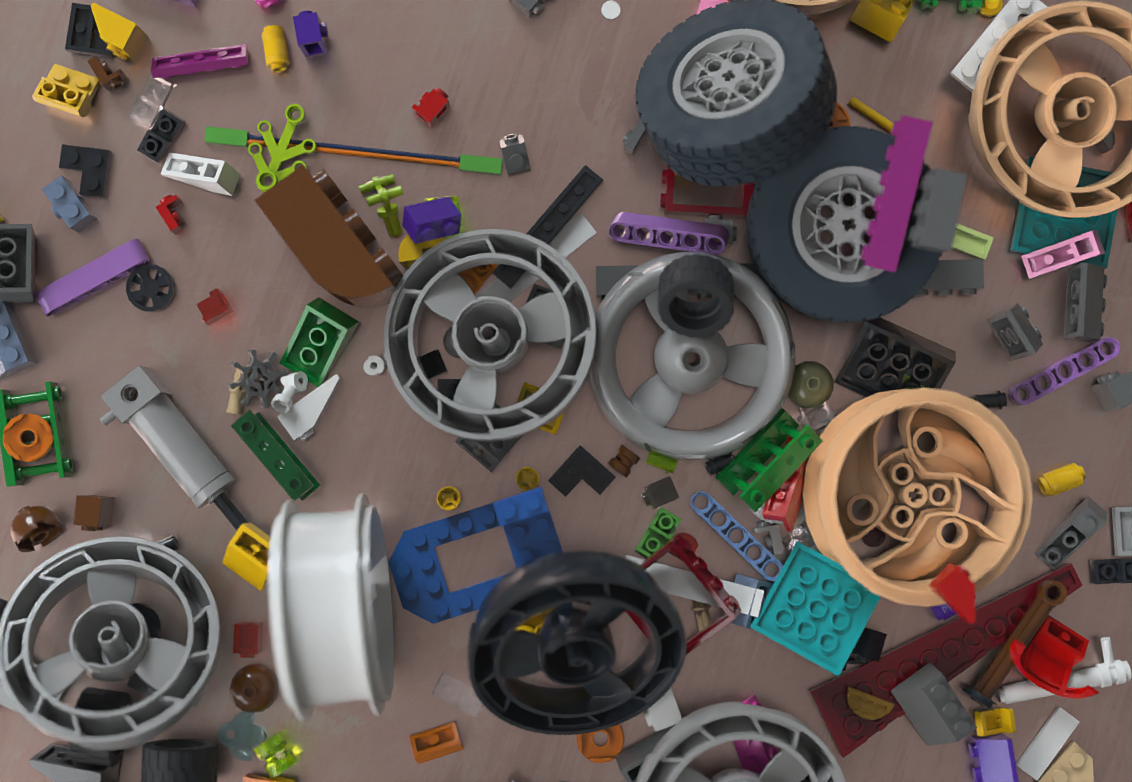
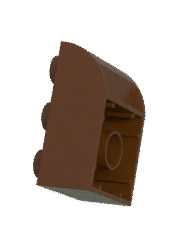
M301 165L254 200L311 278L332 296L346 304L363 308L379 307L390 303L394 291L397 290L395 285L399 283L403 274L383 248L373 255L366 247L377 239L354 209H351L344 215L340 213L338 208L348 202V200L324 169L312 176L306 167Z

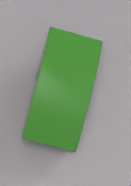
M660 507L635 552L648 558L671 539L681 518Z

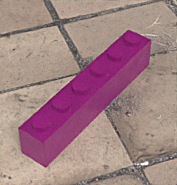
M902 115L899 121H894L891 135L895 136L893 146L888 145L885 160L889 161L887 171L882 170L879 185L883 186L881 195H876L873 204V210H876L875 219L869 221L866 234L870 235L868 245H863L860 259L864 260V266L896 272L933 125L932 121Z

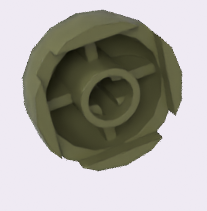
M804 361L795 365L788 398L804 409H814L824 405L830 399L834 389V380L830 371L823 364L815 361Z

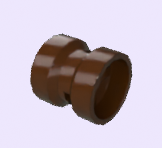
M621 445L617 450L618 454L616 457L611 458L608 465L627 478L631 473V467L637 464L641 458L624 445Z

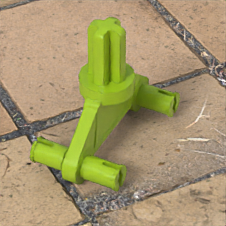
M391 173L379 179L376 176L371 178L372 181L358 185L362 195L376 190L377 194L365 198L369 207L379 203L382 204V207L377 210L379 218H383L388 235L392 237L402 233V228L396 214L399 212L398 206L394 203L390 204L389 200L404 195L400 185L387 191L383 188L395 183L393 174Z

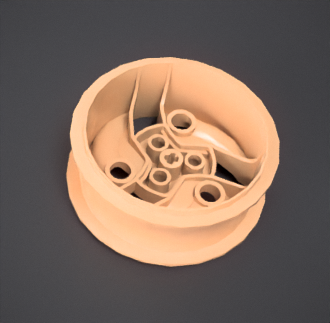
M930 388L877 392L848 406L830 421L819 436L823 442L811 453L805 467L802 491L805 521L820 553L841 564L851 577L871 592L901 604L926 607L946 604L928 585L948 564L962 565L971 573L969 578L975 583V593H977L999 577L1020 550L1030 524L1033 499L1029 467L1016 438L1003 421L981 403L953 391ZM898 409V427L904 448L895 449L878 459V431L886 415ZM923 432L931 433L936 440L935 447L926 453L922 452L917 446V438ZM903 466L905 475L902 480H898L895 475L896 470ZM960 481L975 489L989 503L984 525L958 513L962 496ZM936 488H940L942 491L941 499L938 502L932 497V492ZM910 491L916 493L915 498L908 497ZM859 499H865L870 506L869 514L863 519H856L852 514V506ZM899 510H904L905 520L900 524L896 520V513ZM953 522L956 526V535L951 543H946L942 538V529L947 523ZM874 527H877L887 536L903 541L878 556L861 561L848 546L849 543L862 538Z

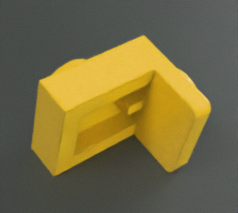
M993 707L994 711L989 708L974 711L977 736L985 737L999 733H1016L1015 716L1012 708Z

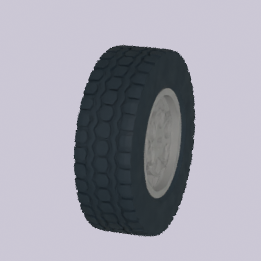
M734 0L731 3L725 2L715 5L716 7L714 8L709 7L702 10L699 14H694L687 18L684 23H679L672 29V32H668L661 39V42L655 45L651 50V55H648L644 61V67H641L638 75L639 80L636 83L635 96L638 114L658 155L679 176L694 183L697 182L707 186L712 184V186L719 187L756 182L757 179H765L772 176L775 172L779 173L788 168L790 163L794 164L802 158L804 153L806 154L814 147V143L818 142L824 134V129L828 128L837 103V82L825 44L816 26L803 12H800L791 5L788 7L786 3L779 1L775 3L773 0Z
M840 126L824 129V134L819 141L815 142L814 147L806 154L804 153L802 158L794 164L790 163L788 168L779 173L775 172L770 177L762 180L761 178L758 179L750 198L746 219L749 252L761 279L765 281L782 302L794 310L826 321L845 323L868 321L887 315L908 303L932 277L931 274L934 273L939 263V257L942 256L943 252L936 253L908 247L909 240H906V234L914 219L911 212L896 272L864 266V260L860 259L863 245H868L864 242L863 235L867 231L870 221L864 216L863 212L866 206L873 208L876 195H881L883 186L879 185L882 170L887 171L889 161L885 160L888 145L893 146L894 136L888 133L885 134L883 131L860 126ZM924 160L920 176H923V172L931 170L928 164L925 165ZM917 188L913 203L915 200H918L919 191L917 190ZM845 193L853 197V204L850 207L845 206L842 202V197ZM823 205L831 208L832 214L829 219L823 218L820 214ZM874 210V217L871 220L875 219L876 210ZM850 220L851 223L849 225H852V229L844 230L845 225L842 222ZM823 230L828 231L831 235V240L828 244L820 241V233ZM844 243H848L852 247V253L848 257L841 253V247Z

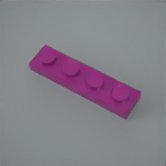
M247 44L154 57L151 63V73L153 78H169L173 75H191L200 71H217L220 68H239L248 64L249 51Z

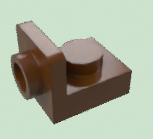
M96 56L87 61L102 86L108 91L123 86L124 81L128 79L121 69L113 73L106 61L101 62Z

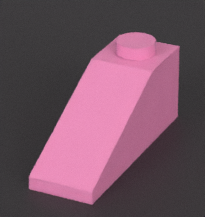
M1096 230L1021 257L1028 277L1031 279L1105 254Z

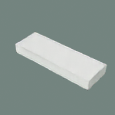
M1057 706L1018 760L1016 766L1038 781L1080 721Z

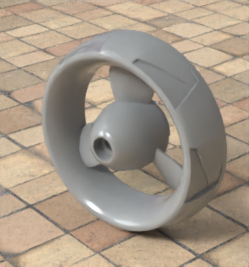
M483 229L461 233L440 242L425 252L411 265L396 287L397 290L394 291L391 297L384 323L386 362L391 377L405 401L422 418L451 435L475 441L509 440L557 419L574 402L584 387L591 370L596 346L597 324L594 307L588 290L574 267L564 256L543 241L527 234L504 229ZM481 265H512L536 275L553 292L540 295L517 309L512 303L499 297L476 299L469 285L458 274ZM427 306L438 315L454 322L452 328L453 345L461 359L469 366L459 382L453 401L439 393L432 385L420 361L418 331ZM565 338L560 362L543 387L529 398L517 404L493 409L497 395V374L506 372L516 366L524 357L529 342H552Z
M677 252L651 259L624 275L606 294L595 313L597 324L596 346L589 373V381L594 397L601 411L614 428L627 440L648 452L680 460H705L731 453L751 442L753 437L775 418L788 397L795 372L796 360L795 344L788 316L782 303L765 281L736 261L705 252ZM684 255H709L720 260L729 268L733 275L734 295L748 307L755 317L763 336L764 345L745 343L727 347L718 331L715 334L704 337H687L670 330L662 322L658 313L659 281L665 266L670 264L672 260ZM688 290L677 295L679 298L691 302ZM644 299L650 314L664 330L658 338L654 349V362L658 373L638 387L629 400L618 377L616 348L626 319L632 310ZM691 352H696L697 359L692 363H688L686 361L687 355ZM722 377L742 385L757 387L749 402L738 413L718 425L698 430H681L666 426L673 418L683 393L697 394L705 392L714 387Z
M99 538L82 542L55 554L32 571L21 583L10 599L0 622V678L8 697L17 710L29 723L43 733L57 739L79 744L91 750H119L138 746L155 738L177 723L192 707L199 703L213 679L220 652L219 615L214 597L205 579L187 559L177 552L161 544L140 538ZM136 577L153 581L165 587L182 604L188 619V641L186 648L172 641L151 638L143 616L137 609L131 606L136 590ZM87 584L93 606L86 609L72 626L69 639L71 652L48 659L34 668V645L45 618L66 595ZM83 673L94 679L108 682L123 681L137 673L148 685L158 690L138 704L109 712H90L75 709L54 698V696L72 685Z
M730 701L695 710L673 726L656 744L651 754H647L636 782H800L808 775L811 782H845L839 764L824 741L799 719L779 710ZM758 740L784 749L773 758L761 775L746 769L728 768L718 772L709 780L700 772L686 766L691 760L707 749L729 741Z

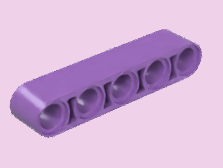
M629 212L618 213L609 227V235L618 242L689 252H705L712 255L721 254L725 250L730 237L727 228L717 224ZM618 224L623 225L626 229H621ZM641 228H647L649 232H644ZM665 231H670L674 236L667 235ZM688 234H693V235H695V236L697 237V239H693V238L689 237ZM712 238H719L721 242H715Z
M134 239L40 289L35 293V297L45 315L52 316L132 273L137 267L148 264L150 259L140 240Z
M1107 337L1083 347L1010 387L1007 395L1008 400L1012 404L1020 406L1043 397L1115 358L1120 352L1119 342L1112 337ZM1103 343H1106L1110 348L1108 355L1102 352ZM1082 354L1086 355L1089 359L1087 366L1082 365L1080 361ZM1062 365L1068 370V375L1065 378L1059 373ZM1040 377L1045 378L1047 382L1045 389L1040 388L1038 385ZM1019 388H1022L1026 393L1023 401L1017 397Z

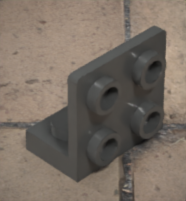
M495 403L493 409H500L501 407ZM523 435L502 441H475L458 437L455 443L492 473Z

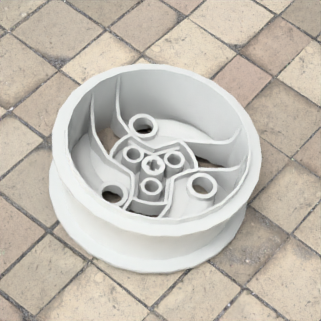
M359 494L354 510L345 512L300 513L296 503L292 500H287L273 524L269 558V596L273 645L278 676L286 703L290 709H294L300 722L310 720L314 707L353 700H369L374 714L380 715L383 713L385 701H390L394 681V634L387 553L377 508L370 506L365 494Z

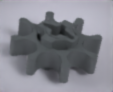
M250 348L248 349L250 362L247 365L241 366L236 361L231 362V366L240 370L241 376L237 381L228 382L227 385L232 389L238 386L244 388L245 394L240 399L241 404L248 405L249 399L257 395L260 398V406L268 408L267 394L271 391L282 394L283 390L277 387L276 380L281 375H288L289 370L282 368L275 371L273 369L272 362L277 357L275 352L270 351L266 360L259 361L256 357V350ZM258 374L262 375L259 383L254 381V379L258 378Z

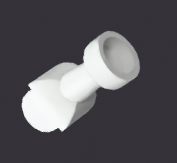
M385 353L379 356H369V359L363 365L364 371L370 376L383 375L387 365Z
M302 371L281 377L284 390L282 394L275 395L271 402L272 407L280 413L289 412L292 406L291 398L293 395L307 389L308 378Z

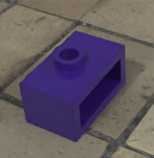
M302 11L298 16H293L297 43L304 56L309 57L329 53L326 37H329L326 22L322 23L317 12Z
M449 197L404 206L402 226L416 244L459 234L462 214Z

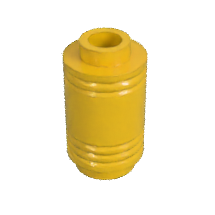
M280 25L267 26L263 29L264 32L262 33L267 68L272 69L274 72L285 71L286 67L291 64L286 32Z
M1073 462L1042 474L1041 478H1038V485L1045 497H1053L1082 486L1084 479H1086V474L1082 466H1077Z

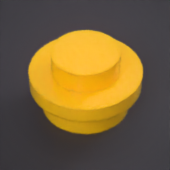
M982 0L980 11L986 16H994L1002 9L1003 1Z

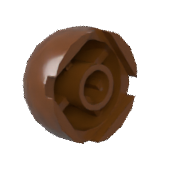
M26 506L20 509L13 519L10 533L19 551L32 552L35 551L33 546L41 543L42 547L56 539L62 531L60 527L62 523L52 510L44 506Z
M246 665L238 670L231 680L229 688L231 700L236 707L244 712H263L271 707L278 698L279 680L274 671L266 665Z

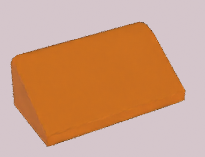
M455 721L409 736L414 759L418 764L464 750Z

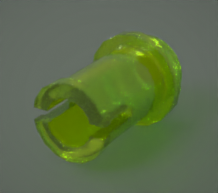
M651 450L646 464L665 470L666 474L668 472L673 474L678 460Z

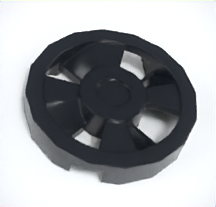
M145 264L137 267L126 281L128 299L134 307L145 312L163 310L171 303L175 295L174 280L166 269L158 265ZM147 269L157 270L155 279L148 278ZM134 283L139 284L140 290L131 291V285ZM169 285L168 294L161 292V286ZM148 298H152L153 307H146Z

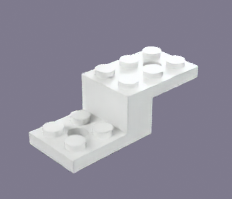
M1009 0L951 71L950 75L973 93L978 75V66L982 63L993 44L1018 22L1019 15L1029 16L1047 8V6L1040 0Z

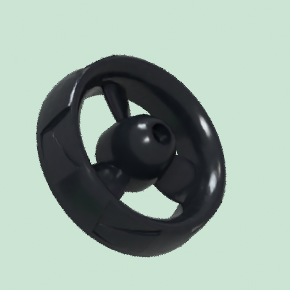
M563 552L535 559L516 568L501 578L487 594L469 631L467 650L469 678L472 688L481 703L492 714L510 725L523 730L549 735L590 733L607 729L632 719L650 708L670 689L681 672L685 660L686 636L680 614L673 600L661 589L652 575L637 562L606 552ZM578 601H595L592 606L578 603ZM557 606L545 617L539 634L516 630L532 616ZM628 609L642 618L652 632L642 654L628 667L616 674L611 671L616 660V650L612 632L608 625ZM542 671L554 683L577 687H543L527 683L518 678Z

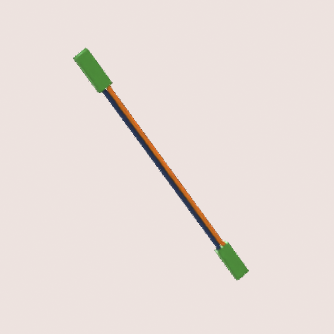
M206 126V143L247 147L251 143L257 142L262 146H267L263 136L251 135L246 130ZM274 137L278 145L280 138ZM291 139L288 148L301 144L303 140ZM315 142L317 152L458 167L460 171L501 175L503 159L464 154H461V157H450ZM306 143L305 149L311 150L313 148V143Z

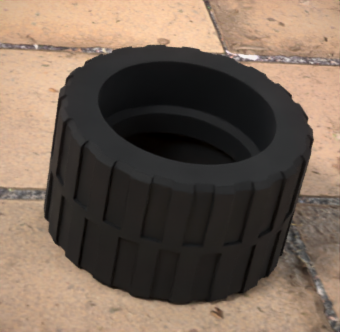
M699 254L684 255L667 264L664 271L661 272L658 291V313L662 322L670 330L687 337H704L715 334V332L725 328V325L731 321L734 313V281L729 268L717 258ZM690 289H702L711 292L715 297L705 302H688L677 295Z
M87 687L81 692L75 709L90 712L116 711L132 706V699L127 692ZM68 741L70 759L80 763L114 767L119 763L125 750H91Z
M163 739L147 742L142 746L141 782H217L218 744L216 742L204 739Z

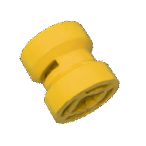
M523 467L517 472L515 481L520 489L530 491L538 486L540 476L534 468Z
M446 486L439 490L436 500L440 508L450 511L460 506L462 495L457 488Z

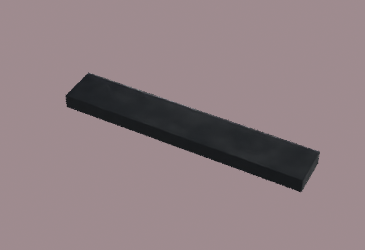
M585 165L526 234L549 245L604 180ZM499 264L492 274L508 288L512 289L526 270L512 265Z

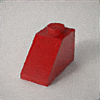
M948 564L928 586L963 621L973 624L976 621L975 583L969 578L971 573L962 565Z

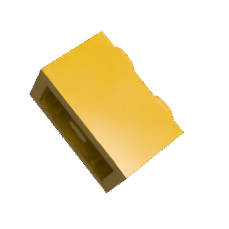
M860 0L850 21L892 43L904 23L914 0Z
M252 523L242 524L229 542L222 564L262 592L269 583L271 537Z

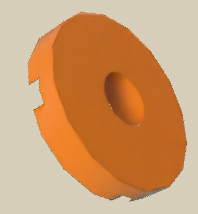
M20 414L14 417L5 426L3 432V445L8 454L16 460L24 462L37 461L45 457L51 450L54 441L52 428L48 421L35 414ZM32 431L35 434V440L32 444L26 445L22 442L21 437L24 432Z
M618 724L600 731L577 734L576 741L579 751L586 759L602 764L612 761L622 751L625 737L622 726ZM598 732H604L608 737L603 745H598L594 742L593 737Z

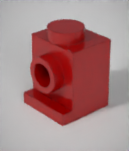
M439 87L436 90L433 89L430 93L427 91L420 98V105L414 104L412 110L429 126L433 127L450 107L447 100L449 96Z

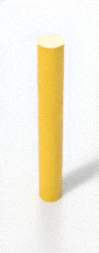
M854 96L848 103L849 106L888 132H892L894 123Z

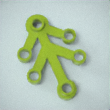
M291 104L286 108L285 116L288 121L278 145L272 134L273 126L269 121L262 120L257 125V130L262 134L272 157L269 167H267L262 156L264 152L262 145L253 142L248 146V152L253 156L259 170L256 177V185L263 192H266L295 171L296 166L299 164L304 165L308 170L307 165L303 161H296L292 167L278 171L282 162L304 153L312 154L317 149L316 143L310 138L303 140L299 145L287 149L297 124L302 123L306 117L305 110L299 104ZM299 111L300 117L293 119V112ZM263 124H268V131L262 132L261 126ZM312 142L313 148L311 150H306V143ZM259 146V153L253 154L252 148ZM267 177L272 178L273 182L271 185H265Z

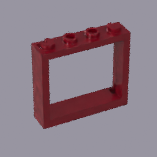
M668 166L667 170L662 169L661 184H666L665 193H661L660 207L664 208V214L700 217L719 215L723 216V218H747L748 205L754 191V182L742 183L741 208L673 204L675 172Z
M677 534L639 565L646 570L673 549L725 611L723 615L686 642L687 655L733 621L740 613L741 608L737 599L726 592L722 581L718 577L713 576L708 570L706 562L701 557H697L692 551L690 543ZM627 609L625 612L649 640L652 632L649 626L637 614Z

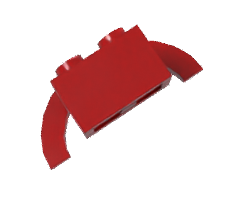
M1050 615L1047 616L1026 649V645L1017 639H1014L1011 643L1009 653L1014 666L1027 679L1040 688L1065 698L1080 699L1099 694V691L1090 685L1082 688L1067 687L1072 667L1084 659L1089 640Z

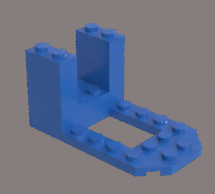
M543 487L404 531L388 561L402 608L435 624L478 610L487 594L501 578L506 576L503 575L449 592L435 548L436 546L503 526L516 568L535 559L563 553Z

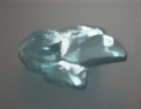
M240 712L235 715L231 722L224 723L218 730L220 743L229 747L231 755L242 761H251L253 759L251 746L258 745L267 738L266 732L260 726L253 724L254 713ZM227 730L234 731V738L227 736Z

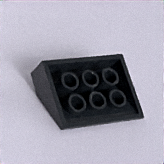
M881 317L862 321L834 382L866 397L877 392L905 389L907 386H915L917 389H920L922 385L925 388L940 390L956 363V351ZM905 374L910 377L907 378L904 382H902L903 376Z

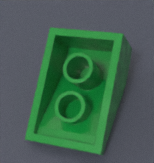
M320 297L316 298L306 305L279 364L294 373L304 372L307 375L308 381L319 387L325 382L350 342L359 321Z

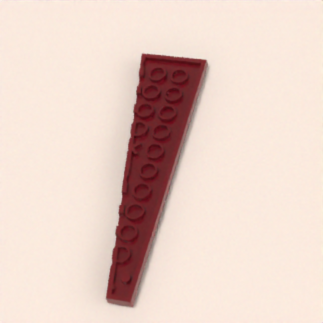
M1068 563L976 608V621L973 624L967 623L958 617L881 655L879 662L870 660L868 664L864 663L839 677L809 690L841 757H846L868 741L867 739L878 731H882L889 723L905 714L891 693V690L928 663L936 667L943 674L947 682H950L986 656L993 648L1004 643L1036 598L1037 587L1042 580L1053 579L1062 583L1067 590V596L1083 586L1072 563ZM1051 586L1047 590L1048 598L1054 597L1057 593L1055 586ZM847 686L889 701L895 705L890 713L876 720L863 719L855 714L848 705L846 698Z

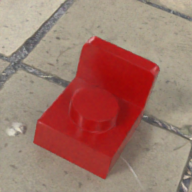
M176 194L173 196L167 195L159 201L160 204L156 206V209L169 230L176 235L183 231L180 225L183 220L175 209L171 210L183 202Z

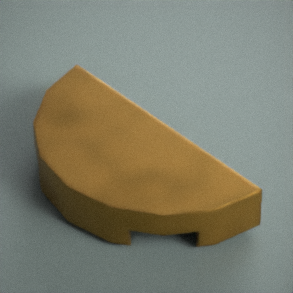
M847 686L846 698L848 705L855 714L863 719L876 720L882 718L884 715L889 714L895 705L889 701Z

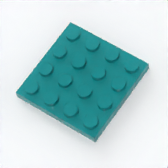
M1029 156L1027 158L1026 165L1031 168L1035 157ZM1082 166L1081 175L1076 187L1098 182L1112 172ZM1019 203L1010 251L1029 254L1097 230L1105 254L1076 264L1090 263L1107 269L1118 209L1090 217H1059L1038 212Z
M797 541L763 602L758 617H755L750 628L839 677L881 596L871 592L851 577L841 564Z

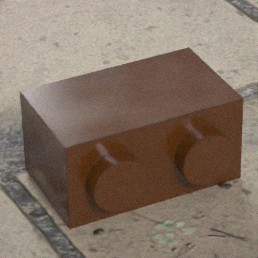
M77 495L73 525H80L81 530L103 531V527L111 526L114 497Z

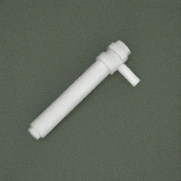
M1104 637L1100 639L1104 662L1095 664V667L1071 671L1067 687L1082 688L1090 685L1091 687L1101 686L1104 688L1112 686V683L1117 685L1126 683V680H1131V669L1126 660H1114L1111 638ZM1030 680L1002 685L996 691L999 703H1004L1005 705L1055 695L1040 688Z

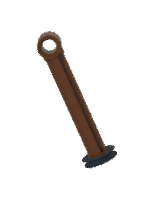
M1044 579L1038 584L1036 598L976 686L972 687L967 684L969 686L968 689H962L976 703L994 711L991 707L993 704H997L991 698L1014 666L1009 653L1011 643L1014 639H1017L1026 645V649L1052 609L1066 600L1067 590L1062 583L1053 579ZM1055 586L1057 589L1056 595L1048 598V588Z

